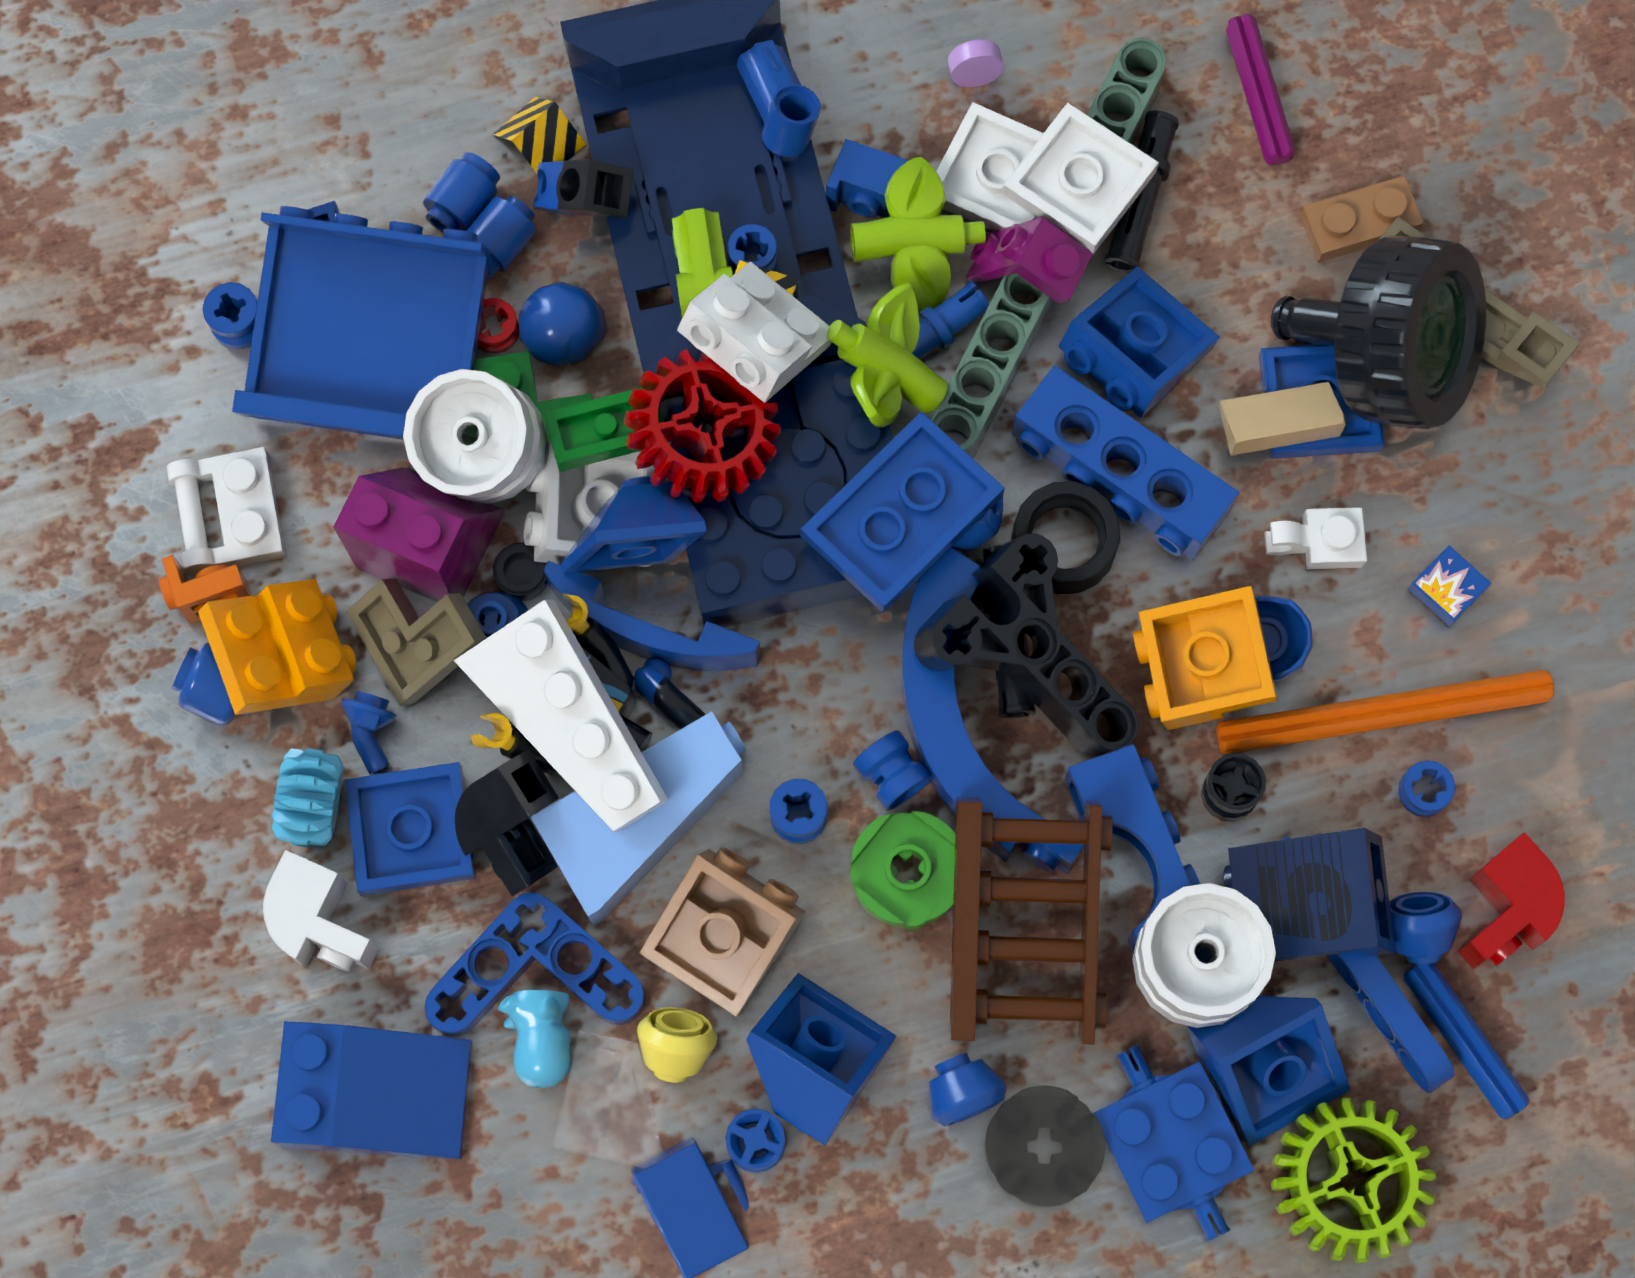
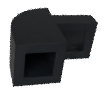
M529 749L469 785L462 793L455 812L456 835L464 855L467 856L482 847L491 862L495 874L503 881L511 896L528 888L558 867L528 819L559 799Z

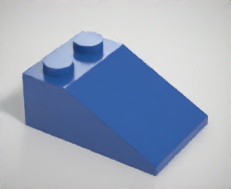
M284 1021L271 1143L284 1149L461 1160L472 1041L469 1039L350 1025Z

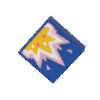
M1449 545L1411 583L1408 590L1451 627L1488 589L1491 582Z

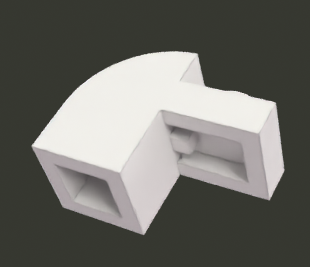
M285 850L269 881L263 902L264 921L271 938L277 946L294 961L306 968L316 947L321 948L317 955L318 959L346 972H349L353 963L369 970L379 950L370 939L330 922L347 886L346 881L338 873Z

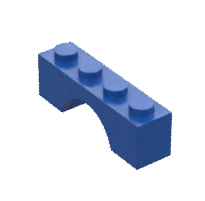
M1132 744L1068 767L1064 781L1080 821H1085L1086 801H1098L1102 805V815L1112 816V836L1134 848L1149 869L1153 884V900L1148 916L1132 931L1128 938V943L1132 953H1134L1138 933L1161 900L1182 887L1199 885L1200 882L1191 864L1182 865L1175 844L1181 841L1180 834L1169 810L1161 812L1153 793V791L1159 789L1155 770L1148 757L1139 758L1136 748ZM1202 947L1198 953L1195 950L1196 958L1202 963L1208 964L1209 960L1213 957L1211 952L1205 947Z

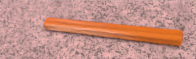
M1543 669L1221 721L1216 727V739L1220 752L1230 754L1547 703L1554 697L1555 690L1550 672Z

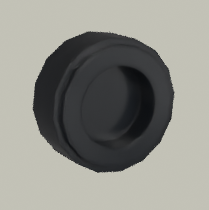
M524 542L513 543L503 548L496 556L492 567L493 578L501 592L513 595L521 601H529L540 596L548 586L544 573L547 563L534 561V546L525 545Z

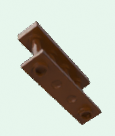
M956 797L949 1026L951 1040L975 1041V1026L986 1025L987 1019L1079 1022L1078 1035L1082 1044L1095 1045V1028L1105 1029L1107 1018L1106 993L1096 992L1101 851H1111L1112 816L1102 815V805L1098 801H1086L1085 821L993 818V812H982V800L980 797ZM992 842L1084 844L1083 880L991 877V871H980L981 847H992ZM991 901L1082 904L1081 939L989 936V930H978L979 906L990 907ZM989 960L1081 963L1080 997L988 995L987 989H977V965L988 966Z

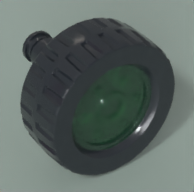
M1388 236L1374 242L1362 253L1350 273L1340 302L1310 298L1296 300L1291 296H1284L1273 307L1271 328L1274 335L1280 340L1293 338L1303 343L1334 346L1336 376L1342 397L1350 410L1358 417L1366 421L1398 427L1433 429L1447 423L1460 410L1470 393L1477 375L1486 330L1484 281L1473 254L1459 243L1427 237Z

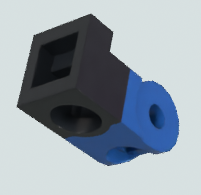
M591 159L539 163L537 171L538 190L534 197L533 208L559 214L627 219L633 169Z

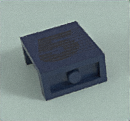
M1358 828L1228 848L1230 865H1226L1224 868L1225 887L1237 890L1259 907L1272 929L1276 951L1274 962L1360 951L1370 956L1395 953L1382 836L1366 828Z

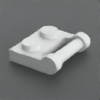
M265 447L201 460L181 459L173 461L166 466L169 484L175 486L186 550L181 554L183 573L196 575L199 571L214 565H226L229 567L236 564L238 567L286 557L270 458ZM211 481L214 483L224 546L213 549L208 548L198 484Z

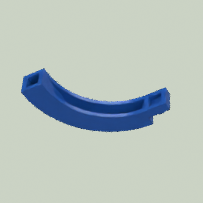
M950 547L919 578L906 619L902 652V695L906 721L914 749L920 762L926 766L933 776L930 781L932 786L955 818L956 797H980L982 800V812H993V818L1044 819L1014 798L996 780L973 747L958 707L954 668L941 672L932 671L923 666L915 655V635L920 627L944 602L965 594L974 604L984 588L972 575L980 565ZM958 629L945 633L947 641L943 648L947 653L951 652L948 647L952 640L951 636ZM992 842V847L986 848L1007 862L1017 845L1020 844L1027 848L1024 853L1025 857L1036 866L1050 873H1054L1055 869L1058 868L1068 874L1080 856L1084 844Z

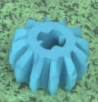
M306 748V750L291 749L284 756L279 778L277 779L272 813V830L278 840L290 842L295 846L309 848L311 845L325 847L330 842L335 832L337 816H339L344 781V766L338 755L324 753V750Z

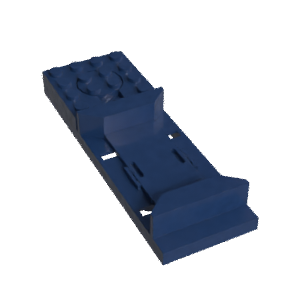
M656 0L560 22L592 160L633 169L627 219L606 217L643 373L651 371L657 374L656 366L659 360L667 357L677 365L678 355L685 349L690 352L695 362L699 361L702 353L701 350L697 349L677 331L682 320L676 280V274L680 272L678 259L675 255L672 218L680 216L685 210L705 208L711 212H719L727 266H729L727 242L730 235L737 228L746 224H758L766 227L773 233L777 242V264L774 271L798 279V297L793 296L829 326L834 321L841 320L850 327L859 323L867 327L866 322L857 316L812 140L810 139L806 150L795 157H784L770 151L763 143L761 136L764 122L737 68L740 54L747 52L755 43L773 40L775 45L783 47L791 63L781 25L780 0ZM627 110L630 127L597 133L594 117ZM756 243L748 244V251H745L743 248L740 249L744 252L745 261L756 262L757 254H760L762 257L765 256L761 254L760 245ZM826 250L830 268L804 274L800 273L797 257ZM670 286L674 303L640 311L636 293ZM832 342L824 352L767 401L778 403V412L770 421L780 425L781 432L777 440L771 441L777 451L772 461L763 462L766 471L759 480L748 478L749 486L742 494H738L729 487L726 499L719 503L713 497L710 489H707L703 501L696 504L692 498V489L687 487L683 489V493L705 520L707 531L685 549L703 626L708 621L725 628L863 595L800 536V529L893 439L890 425L877 427L867 417L851 387V376L857 367L839 358L838 346ZM683 391L669 396L660 404L664 422L670 421L672 415L683 412L681 407L684 401ZM709 391L716 400L730 403L722 396ZM695 417L692 423L693 426L698 428L702 425L701 431L710 434L712 426L709 423L703 426L704 420L696 419ZM745 428L737 429L731 437L723 439L724 448L721 451L723 461L735 457L744 450L746 443ZM674 448L682 456L696 461L694 455L682 448Z

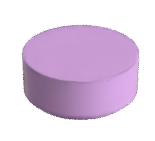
M979 39L962 43L949 54L947 60L952 81L962 87L986 85L997 79L1004 70L999 46L988 40Z

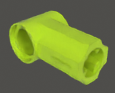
M705 208L685 210L680 216L672 218L675 255L678 259L680 272L676 274L682 318L690 301L723 274H726L729 278L733 276L731 266L726 264L719 212H711Z

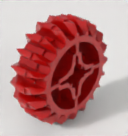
M687 349L679 353L677 365L667 357L660 359L656 366L657 374L645 371L639 381L642 389L632 390L628 403L634 409L627 411L624 418V425L635 430L627 437V448L643 450L635 461L637 469H645L653 465L656 469L650 479L652 486L660 485L667 478L673 482L670 489L672 498L679 497L684 487L691 488L695 504L703 501L707 489H710L718 503L726 499L729 487L738 494H742L749 486L748 478L759 480L766 471L763 462L772 461L777 449L771 441L777 440L781 428L780 425L770 420L778 412V403H764L703 352L698 362H695ZM683 391L684 401L681 405L683 412L672 415L668 422L659 423V405L669 396ZM709 391L722 396L730 403L716 400ZM695 417L696 419L704 420L703 426L707 423L712 426L710 434L701 431L702 425L698 428L693 426L692 423ZM745 428L746 443L744 450L735 457L723 461L721 457V451L724 448L723 439L731 437L735 430ZM674 448H682L694 455L696 461L682 456Z

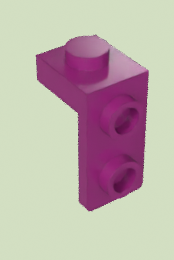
M1040 217L1024 223L1014 224L1011 227L995 232L986 233L985 243L975 244L971 252L970 259L973 263L966 278L974 284L1017 273L1051 299L1061 303L1070 300L1093 253L1044 217Z

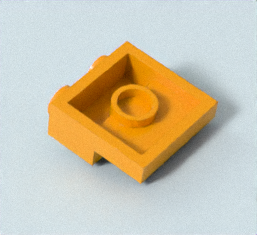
M316 579L269 584L258 595L207 601L198 611L235 715L334 700L354 681L353 674L356 669L354 651L348 644H340L334 628L337 618L335 601L331 595L321 593Z
M1252 586L1139 612L1142 629L1133 631L1135 648L1140 664L1149 663L1153 684L1144 686L1147 706L1151 718L1160 717L1167 730L1224 718L1223 713L1278 701Z

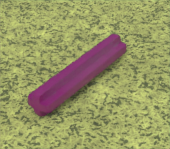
M1251 14L1233 17L1228 21L1226 33L1265 162L1271 166L1287 163L1293 159L1295 147L1256 18Z

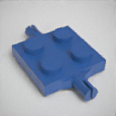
M1139 1045L1129 1049L1139 1071L1135 1070L1126 1051L1118 1054L1116 1057L1119 1059L1133 1088L1129 1089L1119 1101L1094 1112L1093 1116L1145 1222L1149 1223L1171 1211L1189 1210L1192 1208L1207 1237V1241L1218 1237L1208 1218V1214L1211 1215L1220 1235L1231 1231L1214 1197L1227 1184L1255 1170L1200 1061L1173 1075L1153 1077Z

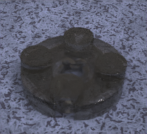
M1047 1085L1033 1086L1022 1089L999 1107L986 1130L984 1154L988 1170L1003 1193L1027 1206L1054 1208L1068 1204L1087 1191L1101 1171L1105 1156V1138L1102 1126L1095 1114L1091 1113L1087 1105L1078 1100L1079 1098L1076 1095L1060 1087ZM1040 1130L1050 1131L1051 1141L1060 1142L1061 1153L1052 1154L1049 1164L1039 1163L1037 1154L1028 1152L1027 1142L1037 1140L1038 1131Z

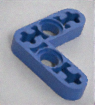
M529 892L519 895L512 900L436 983L426 997L424 1009L428 1021L442 1034L455 1037L466 1034L479 1023L535 960L601 1019L610 1024L624 1025L638 1018L644 1009L646 996L641 982L627 967L550 899L539 893ZM540 908H543L546 911L541 918L546 927L540 933L534 929H529L518 940L521 946L527 948L524 954L519 957L511 944L498 937V935L504 929H507L513 938L523 927V922L519 917L520 913L524 909L535 913ZM573 943L587 946L592 954L591 964L588 969L577 975L562 971L559 965L560 953L566 946ZM493 948L504 951L509 959V966L505 975L496 980H485L480 977L476 968L480 955L486 950ZM604 963L609 964L612 968L603 973V976L614 987L620 989L626 983L632 986L628 993L632 1005L627 1010L620 1006L614 1007L611 1011L607 1010L605 1006L608 1004L609 999L606 993L595 983L590 993H586L582 989L583 986L589 984L597 977ZM466 972L477 987L488 993L480 1001L473 991L468 995L461 1005L466 1012L462 1020L458 1021L450 1017L445 1022L440 1021L444 1013V1009L439 1004L446 995L453 1000L461 996L467 989V986L458 981V979Z

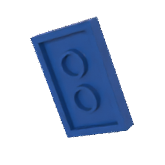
M920 412L800 529V536L884 613L1004 495L1005 487L924 413Z

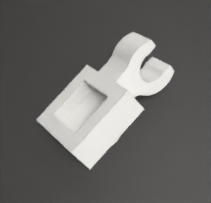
M1362 507L1306 509L1302 515V524L1294 521L1271 522L1270 531H1265L1264 533L1266 555L1305 553L1306 569L1362 568L1367 562Z

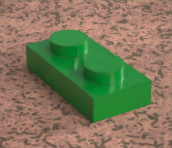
M632 390L543 412L559 472L642 451L629 449L626 444L628 435L635 431L624 425L627 411L634 409L628 403ZM659 405L658 421L663 423L664 419Z

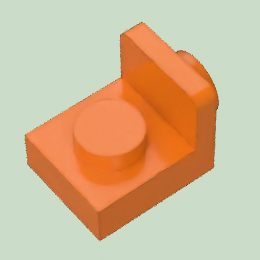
M173 554L162 558L167 576L158 580L164 600L170 611L178 608L189 624L201 621L198 611L207 601L253 596L248 581L236 564L229 567L226 565L207 567L199 571L195 575V579L188 581L186 574L183 573V567Z

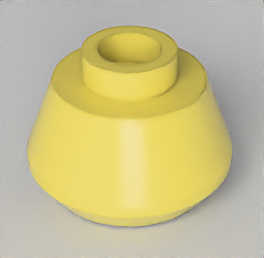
M665 1007L656 1009L644 1017L637 1027L645 1065L653 1071L657 1078L671 1083L683 1082L688 1077L699 1073L716 1047L718 1040L716 1031L706 1017L683 1008Z

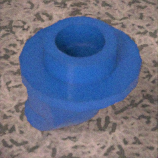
M356 691L353 700L342 698L340 704L351 723L353 744L368 773L372 774L389 765V762L374 731L394 722L396 719V714L386 711L389 700L361 691Z

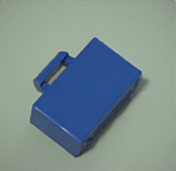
M693 1137L631 1169L632 1183L635 1186L637 1185V1192L641 1193L643 1201L654 1222L657 1224L683 1278H694L748 1249V1244L714 1176L723 1171L725 1172L744 1211L749 1208V1202L742 1179L732 1159L707 1164Z

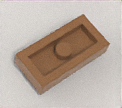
M1405 175L1303 205L1299 214L1317 262L1368 248L1379 240L1397 217H1400L1418 231H1421L1424 224Z

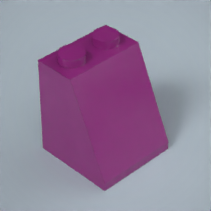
M401 467L358 476L333 528L356 568L381 579H397L401 587L438 602L446 594L461 593L464 598L505 511L503 508L493 504L466 501L443 493L423 481L418 473Z

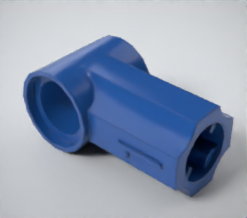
M773 40L755 43L747 52L740 54L737 68L764 122L761 132L763 143L770 151L777 155L795 157L802 154L808 147L820 115V100L812 90L801 85L782 46L775 45Z

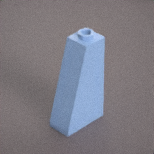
M710 712L641 752L666 794L668 801L623 830L613 832L576 791L531 816L537 831L593 926L603 921L741 776L743 767L739 755L746 752V748L730 722L721 726L713 712Z

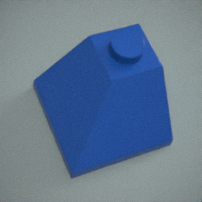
M650 476L626 480L621 483V488L603 504L562 560V572L566 574L670 563L707 532L705 520L683 491L679 497L672 498L670 489L673 482L652 486Z
M797 973L750 1031L746 1041L774 1113L794 1125L800 1132L809 1135L825 1146L848 1115L897 1035Z
M1258 996L1243 1012L1221 1025L1200 1028L1186 1025L1206 1075L1248 1146L1289 1125L1300 1115H1307L1314 1111L1315 1107L1320 1103H1328L1351 1090L1322 1004L1316 998Z

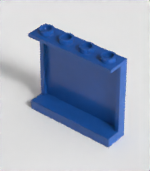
M281 206L279 215L262 212L260 221L268 225L269 228L245 390H235L232 412L248 418L404 440L406 413L418 392L439 375L460 369L474 370L491 251L483 243L477 242V234L462 230L445 229L442 238L422 235L423 227L405 222L391 221L389 229L385 230L367 227L368 219L348 214H335L334 222L314 220L313 211L298 207Z

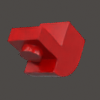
M1525 832L1469 879L1500 915L1458 952L1473 969L1488 958L1495 966H1498L1523 944L1516 934L1521 937L1531 950H1534L1547 941L1557 929L1563 916L1565 905L1562 880L1553 863Z

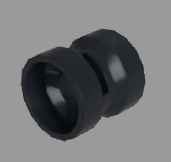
M1232 753L1222 756L1213 764L1202 784L1201 798L1204 807L1212 816L1221 821L1234 822L1244 819L1254 810L1265 792L1266 777L1263 768L1255 759L1246 754Z

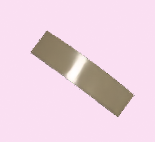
M1397 217L1379 239L1388 236H1427L1400 217ZM1485 289L1486 330L1481 358L1516 377L1546 387L1580 343L1535 311L1526 318Z

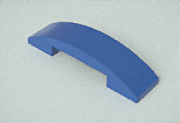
M548 561L544 568L549 587L571 614L573 613V606L570 601L564 598L563 593L575 595L583 599L588 608L587 618H593L616 642L619 648L645 659L656 657L667 662L669 666L699 671L741 670L757 667L761 658L760 641L708 621L704 625L699 640H692L602 605L605 594L601 580L580 572L563 574L561 565Z

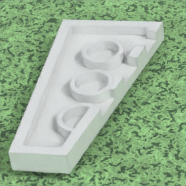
M554 599L543 600L454 660L613 832L623 830L668 801L666 794Z

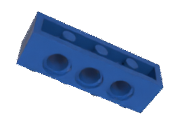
M1055 365L1015 415L1012 435L1017 438V445L1026 454L1040 461L1046 458L1062 469V475L1067 481H1075L1096 489L1110 501L1115 513L1121 520L1130 524H1135L1137 521L1154 533L1155 541L1173 555L1181 556L1185 554L1194 561L1231 512L1238 497V490ZM1067 428H1079L1088 435L1089 440L1082 444H1073L1065 440L1061 432ZM1113 459H1124L1134 467L1135 472L1131 475L1120 476L1113 473L1108 468L1107 463ZM1161 490L1171 491L1178 496L1181 505L1174 508L1163 507L1155 501L1153 494Z

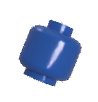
M209 642L203 644L199 650L190 647L171 689L179 692L178 703L184 710L216 724L227 725L233 721L236 715Z

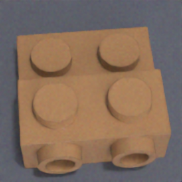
M721 847L717 854L708 849L696 856L639 953L737 1017L744 1011L771 964L779 958L806 911L795 905L799 895L793 889L774 879H769L766 885L746 873L750 867L746 859L732 850Z

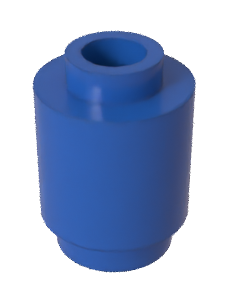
M465 152L461 159H453L423 200V205L428 211L426 219L442 233H444L445 229L467 231L497 194L496 184L500 180L499 173L486 160L471 152Z
M495 196L467 229V232L477 234V242L483 243L491 251L487 277L489 279H492L498 271L505 272L537 232L536 227L531 222L535 217L534 213L527 205L514 196H509L506 200Z

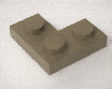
M382 579L346 611L400 706L416 703L458 667L454 662L455 659L487 638L461 593L446 594L419 618L397 579Z

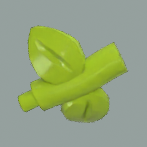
M917 157L899 167L887 182L884 195L890 217L852 223L850 237L854 262L875 260L895 255L891 262V284L895 288L910 282L915 291L918 311L921 312L926 307L936 308L943 303L947 296L951 283V265L946 254L964 253L965 245L985 243L986 232L984 221L964 223L962 215H940L946 202L941 178L930 163L922 157Z
M910 282L895 287L877 302L867 319V327L860 323L850 327L841 320H836L827 331V339L838 346L839 358L857 367L851 376V387L867 417L877 427H885L895 421L900 411L902 397L923 413H930L941 404L947 392L948 385L946 380L912 354L918 342L920 323L916 295Z

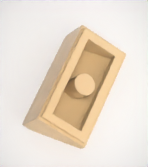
M1329 382L1219 401L1231 456L1340 437L1346 425L1343 412Z

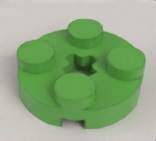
M911 811V813L901 812L895 815L890 813L871 822L856 840L851 858L850 881L861 906L878 921L893 927H903L906 930L920 929L924 925L936 922L944 917L953 908L955 832L939 818L919 811ZM913 855L921 860L918 871L923 877L918 882L909 879L905 883H901L896 880L895 877L898 870L893 865L894 860L899 857L904 861H908Z

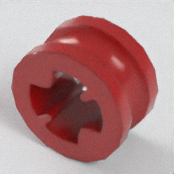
M484 299L477 347L487 353L497 354L505 352L513 347L519 338L520 330L516 312L510 303L503 299ZM491 316H497L498 322H501L503 318L507 319L501 323L503 332L499 335L491 336L490 330L487 329L483 334L481 331L487 328L485 319Z

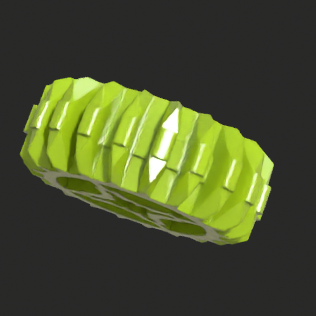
M1342 1098L1338 1102L1337 1118L1332 1108L1326 1102L1320 1103L1315 1107V1114L1319 1125L1311 1117L1302 1114L1295 1120V1123L1304 1138L1291 1132L1284 1133L1280 1138L1281 1143L1294 1153L1293 1156L1277 1154L1272 1159V1165L1289 1171V1177H1280L1271 1181L1272 1190H1289L1291 1199L1285 1200L1276 1206L1278 1213L1287 1214L1296 1209L1301 1218L1291 1224L1289 1227L1290 1233L1296 1236L1304 1232L1308 1227L1312 1228L1314 1233L1309 1239L1307 1246L1312 1252L1319 1251L1327 1239L1331 1240L1329 1253L1330 1259L1333 1261L1343 1260L1348 1244L1351 1246L1352 1257L1357 1264L1368 1261L1369 1243L1380 1259L1391 1256V1245L1388 1236L1401 1247L1408 1246L1412 1239L1403 1223L1417 1229L1423 1228L1427 1223L1423 1214L1413 1208L1414 1204L1430 1206L1435 1201V1196L1431 1193L1418 1190L1419 1183H1427L1436 1179L1434 1170H1418L1416 1161L1430 1155L1428 1147L1420 1146L1411 1151L1406 1142L1416 1135V1128L1413 1125H1409L1396 1133L1392 1128L1398 1119V1112L1393 1109L1386 1111L1380 1120L1376 1121L1377 1108L1375 1101L1372 1100L1363 1102L1359 1114L1356 1116L1351 1098ZM1343 1132H1355L1373 1139L1385 1149L1389 1156L1376 1160L1363 1157L1358 1153L1352 1141H1346ZM1325 1138L1330 1150L1326 1153L1330 1165L1329 1174L1323 1182L1308 1188L1307 1166L1309 1158L1321 1139ZM1347 1165H1352V1173L1360 1170L1362 1173L1372 1169L1378 1170L1377 1174L1366 1178L1365 1182L1358 1186L1360 1196L1354 1195V1188L1346 1191L1342 1187L1332 1192L1328 1191V1187L1341 1182L1340 1178L1348 1174ZM1397 1173V1199L1388 1217L1381 1222L1377 1210L1381 1208L1377 1197L1378 1186L1384 1178ZM1331 1200L1343 1203L1348 1207L1354 1219H1360L1364 1230H1352L1333 1223L1320 1212L1316 1205Z

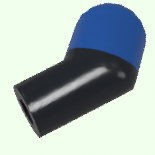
M649 658L643 663L642 667L637 668L635 671L634 685L636 690L680 730L705 716L706 714L670 681L672 670L668 663L660 658Z

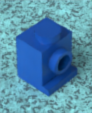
M845 139L826 185L829 209L837 212L839 204L843 203L852 212L862 217H890L884 195L887 182L893 173L905 164L907 160Z

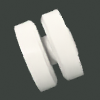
M460 369L437 376L418 392L406 413L403 439L409 462L423 481L443 493L466 501L487 504L513 498L533 482L544 462L547 434L541 412L527 394L487 372Z
M1206 883L1182 887L1161 900L1138 933L1132 960L1136 984L1149 1005L1171 1022L1200 1028L1221 1025L1243 1012L1256 1000L1271 979L1276 951L1271 926L1255 903L1235 889ZM1202 947H1205L1211 952L1213 957L1209 960L1208 964L1202 963L1196 958L1195 950L1198 953Z

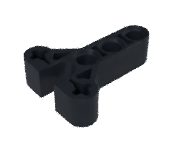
M1034 533L1022 535L1002 544L972 573L977 581L997 601L1001 612L998 624L991 622L965 594L948 600L920 627L915 635L914 650L919 662L927 669L937 672L959 666L1005 672L1068 740L1085 754L1097 755L1129 746L1133 743L1138 733L1139 724L1135 711L1058 629L1051 579L1057 570L1058 557L1053 544L1044 536ZM1023 554L1027 559V562L1023 566L1025 573L1013 577L1020 570L1019 566L1022 564L1024 560L1022 556ZM958 629L951 636L952 640L948 645L951 652L947 653L943 648L947 641L945 633ZM1020 631L1026 633L1032 640L1033 652L1030 658L1023 655L1018 648L1017 638ZM1060 672L1065 674L1071 682L1072 692L1069 699L1064 698L1058 691L1057 678ZM1100 713L1107 718L1110 724L1111 731L1107 741L1097 732L1096 722Z

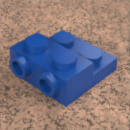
M1137 266L1071 321L1058 347L1064 351L1065 362L1071 370L1081 375L1089 373L1105 387L1106 397L1112 405L1122 411L1130 409L1141 418L1174 389L1181 376L1213 349L1220 336Z

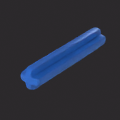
M1434 963L1417 964L1404 974V981L1499 1117L1508 1119L1525 1109L1530 1103L1529 1097Z

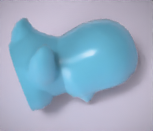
M547 990L516 991L505 997L499 1004L498 1010L508 1014L503 1024L504 1027L517 1030V1039L513 1052L515 1073L523 1083L530 1087H554L565 1079L570 1070V1043L572 1038L570 1037L569 1030L562 1024L563 1013L568 1009L570 1003L568 993Z

